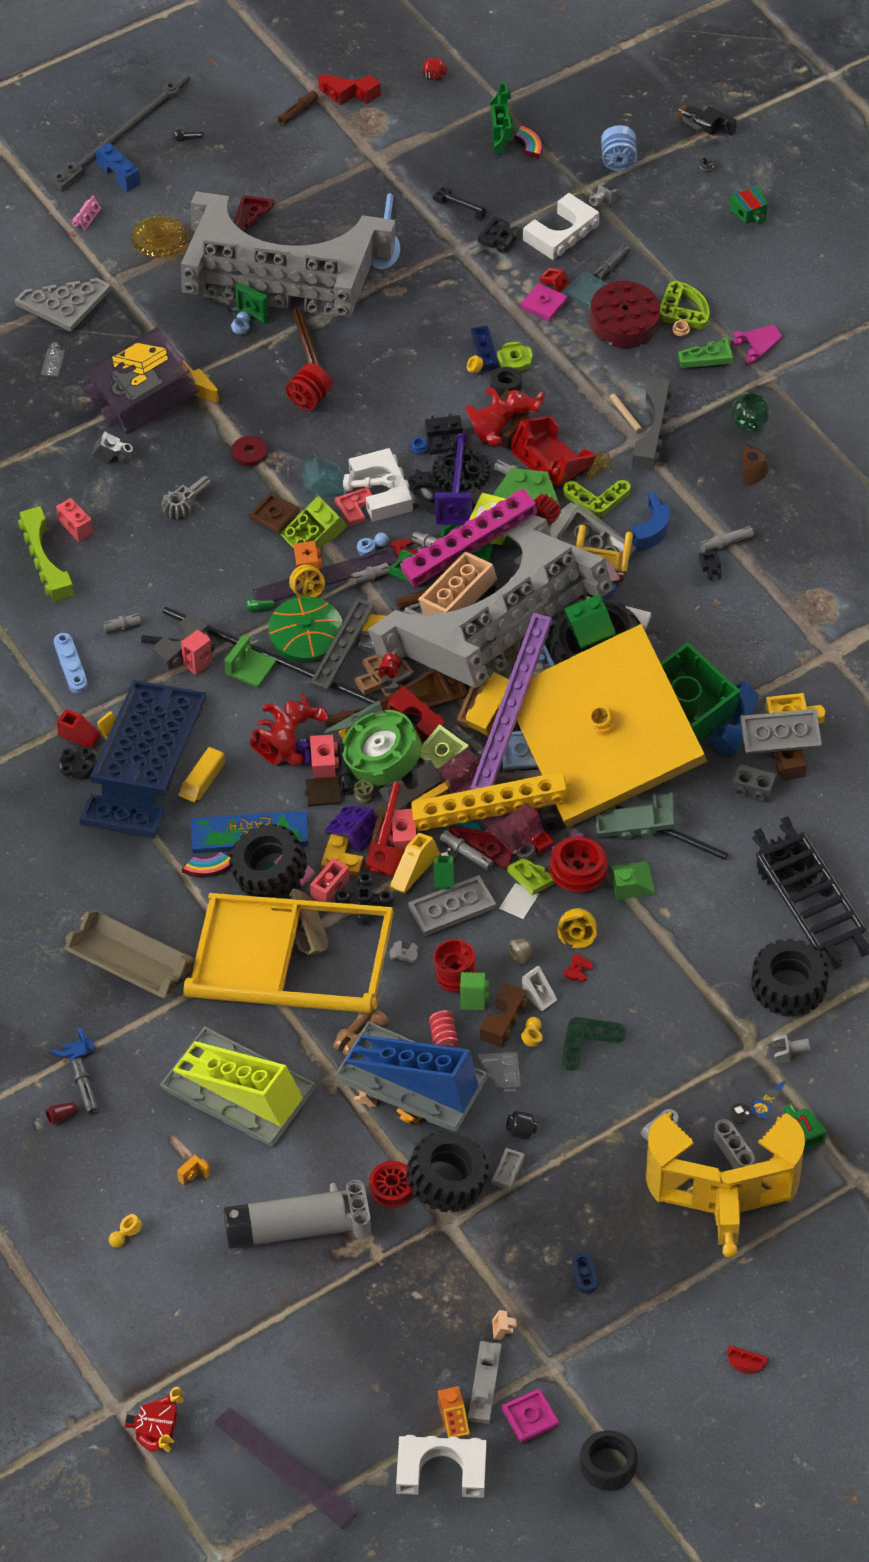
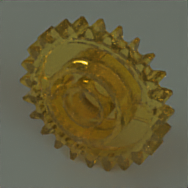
M159 213L157 217L151 214V218L145 216L144 221L140 219L139 224L135 223V228H132L131 233L134 248L138 249L139 253L144 252V256L150 254L151 258L154 255L157 258L160 255L166 257L167 253L173 255L172 251L178 252V248H182V244L185 243L186 239L185 227H183L182 222L178 221V218L173 220V216L167 218L166 214L161 217Z

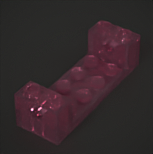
M467 747L437 769L441 783L445 782L450 794L471 790V785L480 763L479 757ZM528 803L512 813L477 819L513 854L544 832L539 814Z

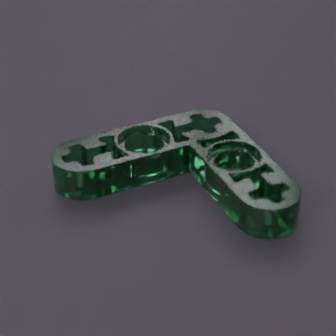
M581 1017L572 1018L568 1022L562 1053V1067L567 1071L578 1069L584 1039L609 1043L623 1042L626 1037L625 1026L616 1022ZM594 1027H599L602 1029V1032L596 1034L591 1030ZM615 1031H619L618 1035H614ZM570 1041H577L579 1046L570 1047L568 1043ZM570 1054H574L572 1063H568Z

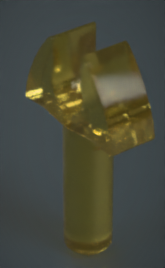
M603 451L595 453V464L587 473L588 478L592 479L602 466L609 468V453L605 459H601Z

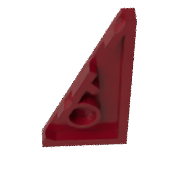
M242 195L233 223L245 232L274 207V199Z
M449 825V832L457 838L464 839L466 844L493 860V863L507 871L511 862L516 836Z

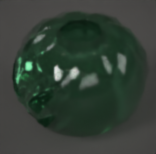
M747 392L737 397L733 402L731 416L735 424L741 429L755 431L767 424L770 417V405L761 395Z

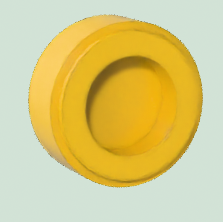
M476 355L472 356L467 362V370L473 374H477L483 366V359Z

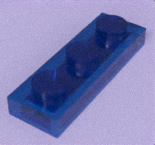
M489 327L471 328L477 356L483 359L481 370L499 368Z

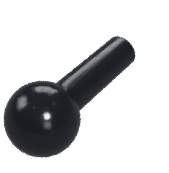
M177 129L173 133V138L176 141L204 138V133L185 132L182 129Z

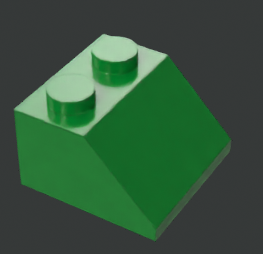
M599 594L564 608L567 622L581 649L616 635L608 611Z

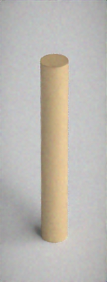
M615 393L611 394V401L633 429L640 433L643 430L617 395Z

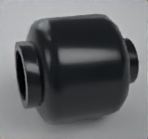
M556 804L539 808L537 814L538 823L545 831L553 832L562 826L563 819Z
M514 1111L512 1115H508L506 1130L509 1131V1135L512 1137L529 1139L532 1133H536L537 1122L534 1121L531 1113Z

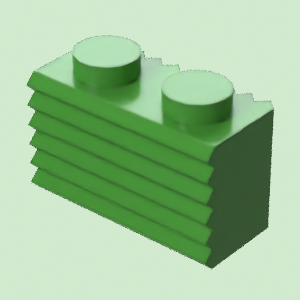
M462 972L460 983L461 1009L485 1010V1003H489V980H485V973Z

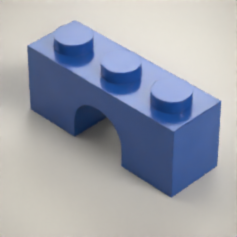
M108 143L96 150L97 165L107 174L114 171L117 183L128 192L141 184L139 169L114 146Z

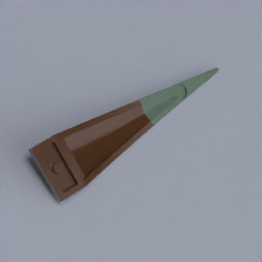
M431 669L404 686L407 690H412L421 702H426L430 708L447 705L450 702L466 697L468 694L461 681L435 669ZM400 689L326 729L325 733L351 728L358 720L373 712L375 716L386 713L388 700Z

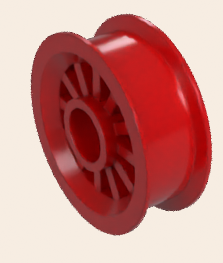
M386 1161L377 1165L372 1170L369 1178L370 1195L378 1205L394 1209L400 1208L411 1201L414 1194L411 1192L413 1188H410L407 1183L406 1170L408 1166L399 1161Z

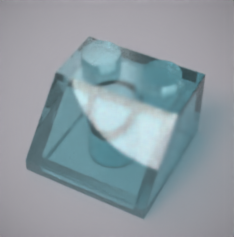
M316 453L300 465L304 489L307 494L314 497L320 496L321 498L346 494L343 488V475L340 466Z

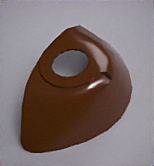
M746 445L742 454L744 486H750L759 482L767 475L769 464L767 456L762 451ZM755 453L759 458L756 461H750L747 455Z

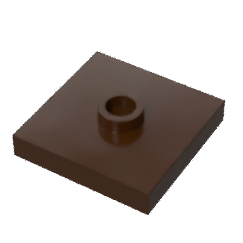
M270 492L249 514V519L279 534L299 514L300 508Z

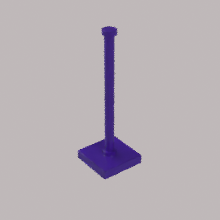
M463 433L458 434L456 438L458 445L452 493L435 492L434 495L436 525H464L470 519L473 512L471 493H459L464 447L467 442V436Z

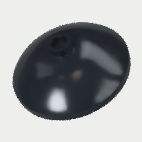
M419 483L411 486L409 494L421 508L435 514V492H452H450V489L444 490V487H439L435 484Z

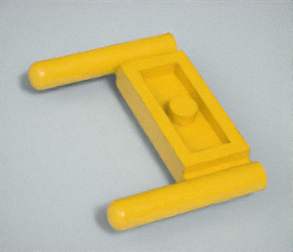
M579 526L576 547L611 562L615 571L627 572L633 538L632 532L626 533L623 553L583 547L586 526Z

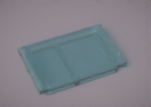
M582 272L562 291V294L590 310L593 295L607 283L588 272Z

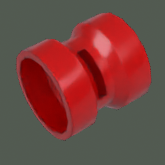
M395 653L385 654L378 670L379 674L382 677L387 674L390 678H395L401 665V658Z

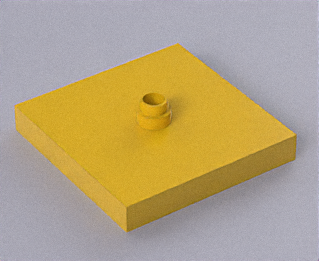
M642 624L533 675L517 718V722L541 774L547 775L562 771L564 773L569 801L556 804L567 828L707 762L705 754Z

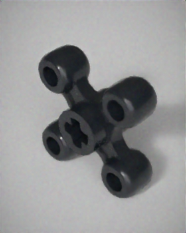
M363 872L358 876L359 888L355 893H349L345 889H340L335 894L336 903L391 907L394 902L393 894L388 890L378 894L373 893L371 889L373 877L368 872ZM355 914L356 922L359 925L365 926L370 923L371 915Z

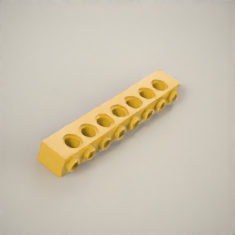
M562 771L413 801L411 803L413 821L418 832L532 808H541L552 804H560L569 801L566 779Z

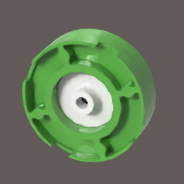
M385 710L386 713L376 716L374 712L358 720L347 732L343 741L345 747L342 755L351 772L359 781L371 782L373 786L386 785L395 780H401L417 764L422 748L420 736L408 717L398 711Z

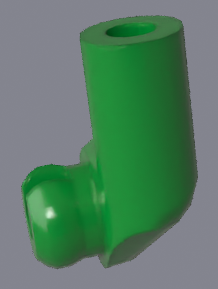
M251 598L246 601V608L251 612L273 609L274 601Z

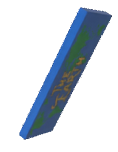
M306 810L191 818L192 853L231 851L234 849L233 845L236 841L240 840V836L243 833L247 834L250 832L249 829L253 827L256 829L262 824L266 826L276 824L277 827L278 825H283L294 832L302 846L309 845Z

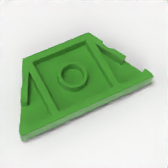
M511 468L493 494V496L507 499L514 492L524 488L533 500L540 494H547L549 497H553V500L558 501L548 472Z

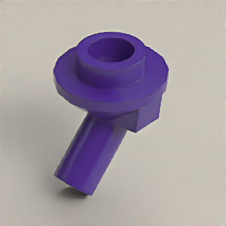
M307 738L304 740L300 739L296 743L295 748L296 753L304 755V765L311 764L310 741Z

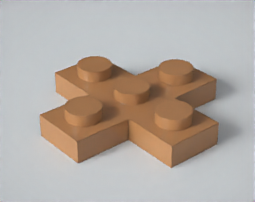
M380 654L363 659L362 665L368 673L355 678V684L363 695L380 690V683L383 678L378 672L383 659ZM405 659L401 660L396 677L408 670L412 672L413 677L414 671ZM402 683L398 684L399 689L403 687ZM385 687L381 688V690H382V692L385 694V696H388L389 694H391V693H385Z

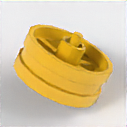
M304 564L298 566L290 576V588L298 597L308 596L316 598L324 589V576L312 565ZM308 571H313V573L308 577ZM318 574L319 580H313V578ZM297 580H299V581L301 582V583L298 584V585H296V581H297ZM303 587L301 594L296 591Z

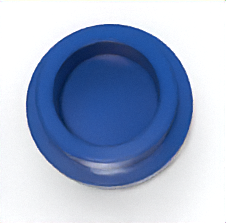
M417 437L411 442V451L416 454H423L428 450V443L424 438Z

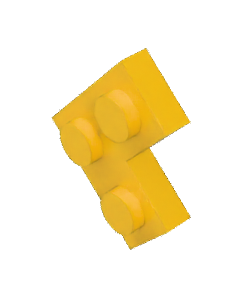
M330 834L321 862V869H324L334 858L349 867V875L359 876L363 864V856L346 853L350 842L349 839L344 836Z

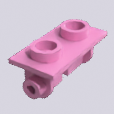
M94 195L90 200L85 201L80 213L72 219V224L75 227L82 226L84 231L101 210Z

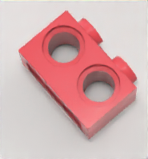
M72 498L56 506L58 521L78 542L94 534L92 519Z

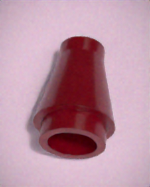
M74 1102L51 1105L45 1110L47 1120L51 1125H58L78 1112Z

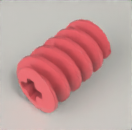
M443 1010L430 1016L429 1025L432 1032L433 1045L456 1048L459 1044L457 1033L455 1032V1021L451 1011Z

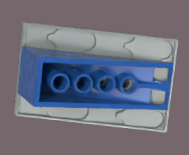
M369 1021L364 1026L335 1074L336 1080L346 1086L365 1092L370 1097L400 1107L401 1110L422 1117L429 1123L455 1132L458 1131L488 1078L486 1072L474 1067L471 1053L468 1049L415 1042Z

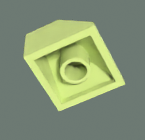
M439 724L423 743L420 758L431 760L439 772L447 775L459 769L472 753L469 745Z

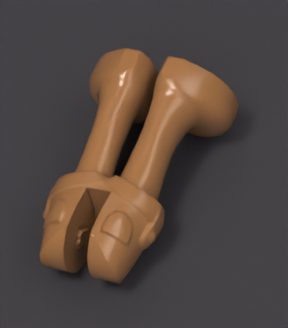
M380 1010L372 1013L358 1012L356 1020L347 1029H342L337 1034L333 1047L338 1051L343 1050V1054L347 1056L360 1033H356L366 1022L370 1020L371 1023L385 1027L389 1022L388 1017Z

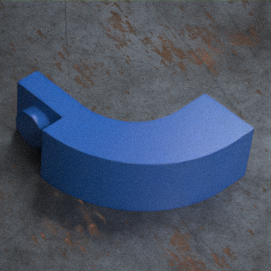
M656 492L648 494V507L653 518L644 524L632 526V541L637 551L649 549L660 543L669 529V505H663L662 500L658 499Z

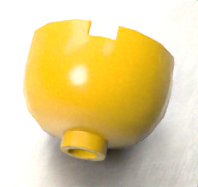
M581 908L565 912L558 924L557 932L559 939L565 945L566 943L573 945L572 948L576 949L591 945L597 935L596 919L590 912Z

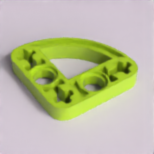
M673 281L668 284L660 305L659 319L671 324L684 320L690 328L704 329L708 326L709 306L705 297L697 289L688 284ZM682 295L691 298L699 306L701 312L678 307ZM668 300H674L675 303H672V304H671V303H668L667 301H668ZM685 315L688 318L681 319L679 316Z

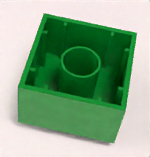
M685 643L660 662L698 742H701L713 733L716 727L722 726L735 716L741 690L690 643Z

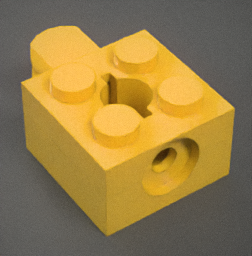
M804 693L766 697L765 714L817 709L819 724L824 722V707L821 705L806 706Z

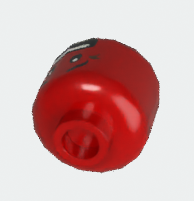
M429 58L427 61H424L423 74L427 79L439 81L443 78V75L446 76L447 66H445L442 59Z

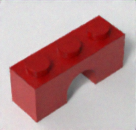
M404 686L388 700L387 710L398 711L405 716L415 715L420 719L416 724L415 730L423 741L428 739L439 724L445 727L443 717L438 713L435 714L426 702H421L412 690H407Z

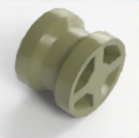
M360 780L355 784L356 801L361 804L370 803L374 798L373 784L365 780Z

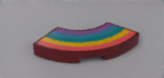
M520 125L515 134V140L524 145V155L540 159L542 155L540 137L532 129Z
M221 851L208 858L192 856L183 866L182 873L199 878L215 874L217 876L231 869L229 866L230 856Z

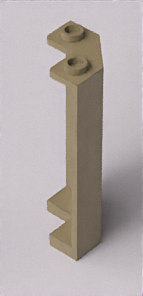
M95 909L86 911L81 917L82 924L80 929L71 931L65 939L66 945L64 950L163 999L172 997L177 991L175 986L180 980L184 982L194 961L193 957Z

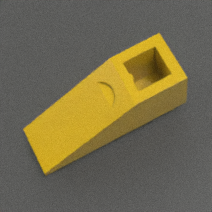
M418 833L407 845L390 884L391 889L406 893L433 863L434 856L440 855L433 837Z

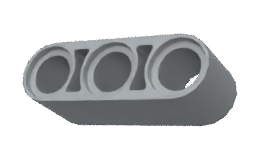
M727 1119L717 1121L715 1124L714 1140L732 1167L737 1169L753 1165L755 1163V1156L734 1125Z

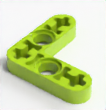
M625 480L617 481L599 497L574 481L565 483L563 487V494L567 499L577 506L582 505L598 518H602L625 500L631 492V485ZM586 497L589 498V501L583 502L580 499ZM613 497L615 500L607 501L606 498Z

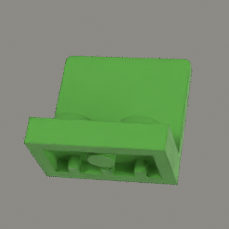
M242 635L224 660L225 674L254 687H259L276 664V660L252 650L250 637Z

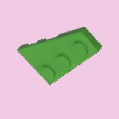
M727 337L722 338L721 342L714 343L712 341L708 342L707 346L701 348L695 346L678 352L681 368L733 363V356Z

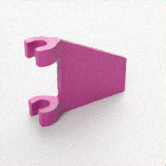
M770 325L748 332L735 331L733 335L736 339H732V342L735 346L741 345L746 340L749 342L753 349L747 351L749 357H746L745 360L748 364H753L780 341L782 335L775 325Z

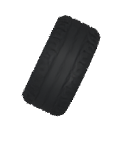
M613 1430L594 1433L588 1437L581 1448L580 1469L582 1475L588 1483L601 1490H617L626 1486L633 1479L637 1470L638 1455L636 1447L631 1439L623 1433ZM610 1448L621 1452L625 1456L627 1463L618 1471L604 1472L597 1469L592 1464L590 1458L595 1452Z

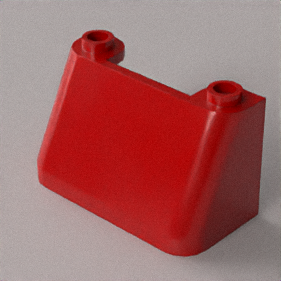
M550 415L522 420L511 442V451L530 470L548 472L553 487L563 485L593 465L596 455L592 451L585 449L579 455H576L556 437L559 426Z

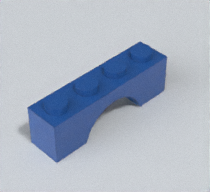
M745 681L735 684L741 690L735 716L731 718L730 724L716 727L709 741L723 756L738 752L743 739L740 717L752 715L757 705L756 702L759 694Z

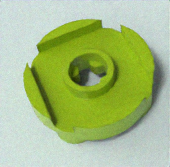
M520 342L506 343L497 353L498 364L500 367H513L519 372L529 370L532 363V350L527 345L526 347L522 346Z

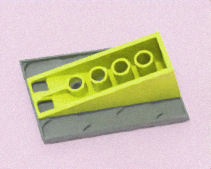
M205 1026L160 1084L162 1090L167 1091L168 1094L189 1103L192 1107L222 1120L223 1123L271 1147L276 1144L317 1088L314 1082L288 1070L286 1065L273 1062Z

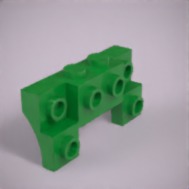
M500 82L498 93L490 100L495 154L505 153V146H508V141H511V134H515L512 113H509L508 109L511 89H507V82Z

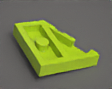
M521 859L509 865L507 872L532 896L556 883L551 878L550 873L545 871V867L535 865L526 859Z

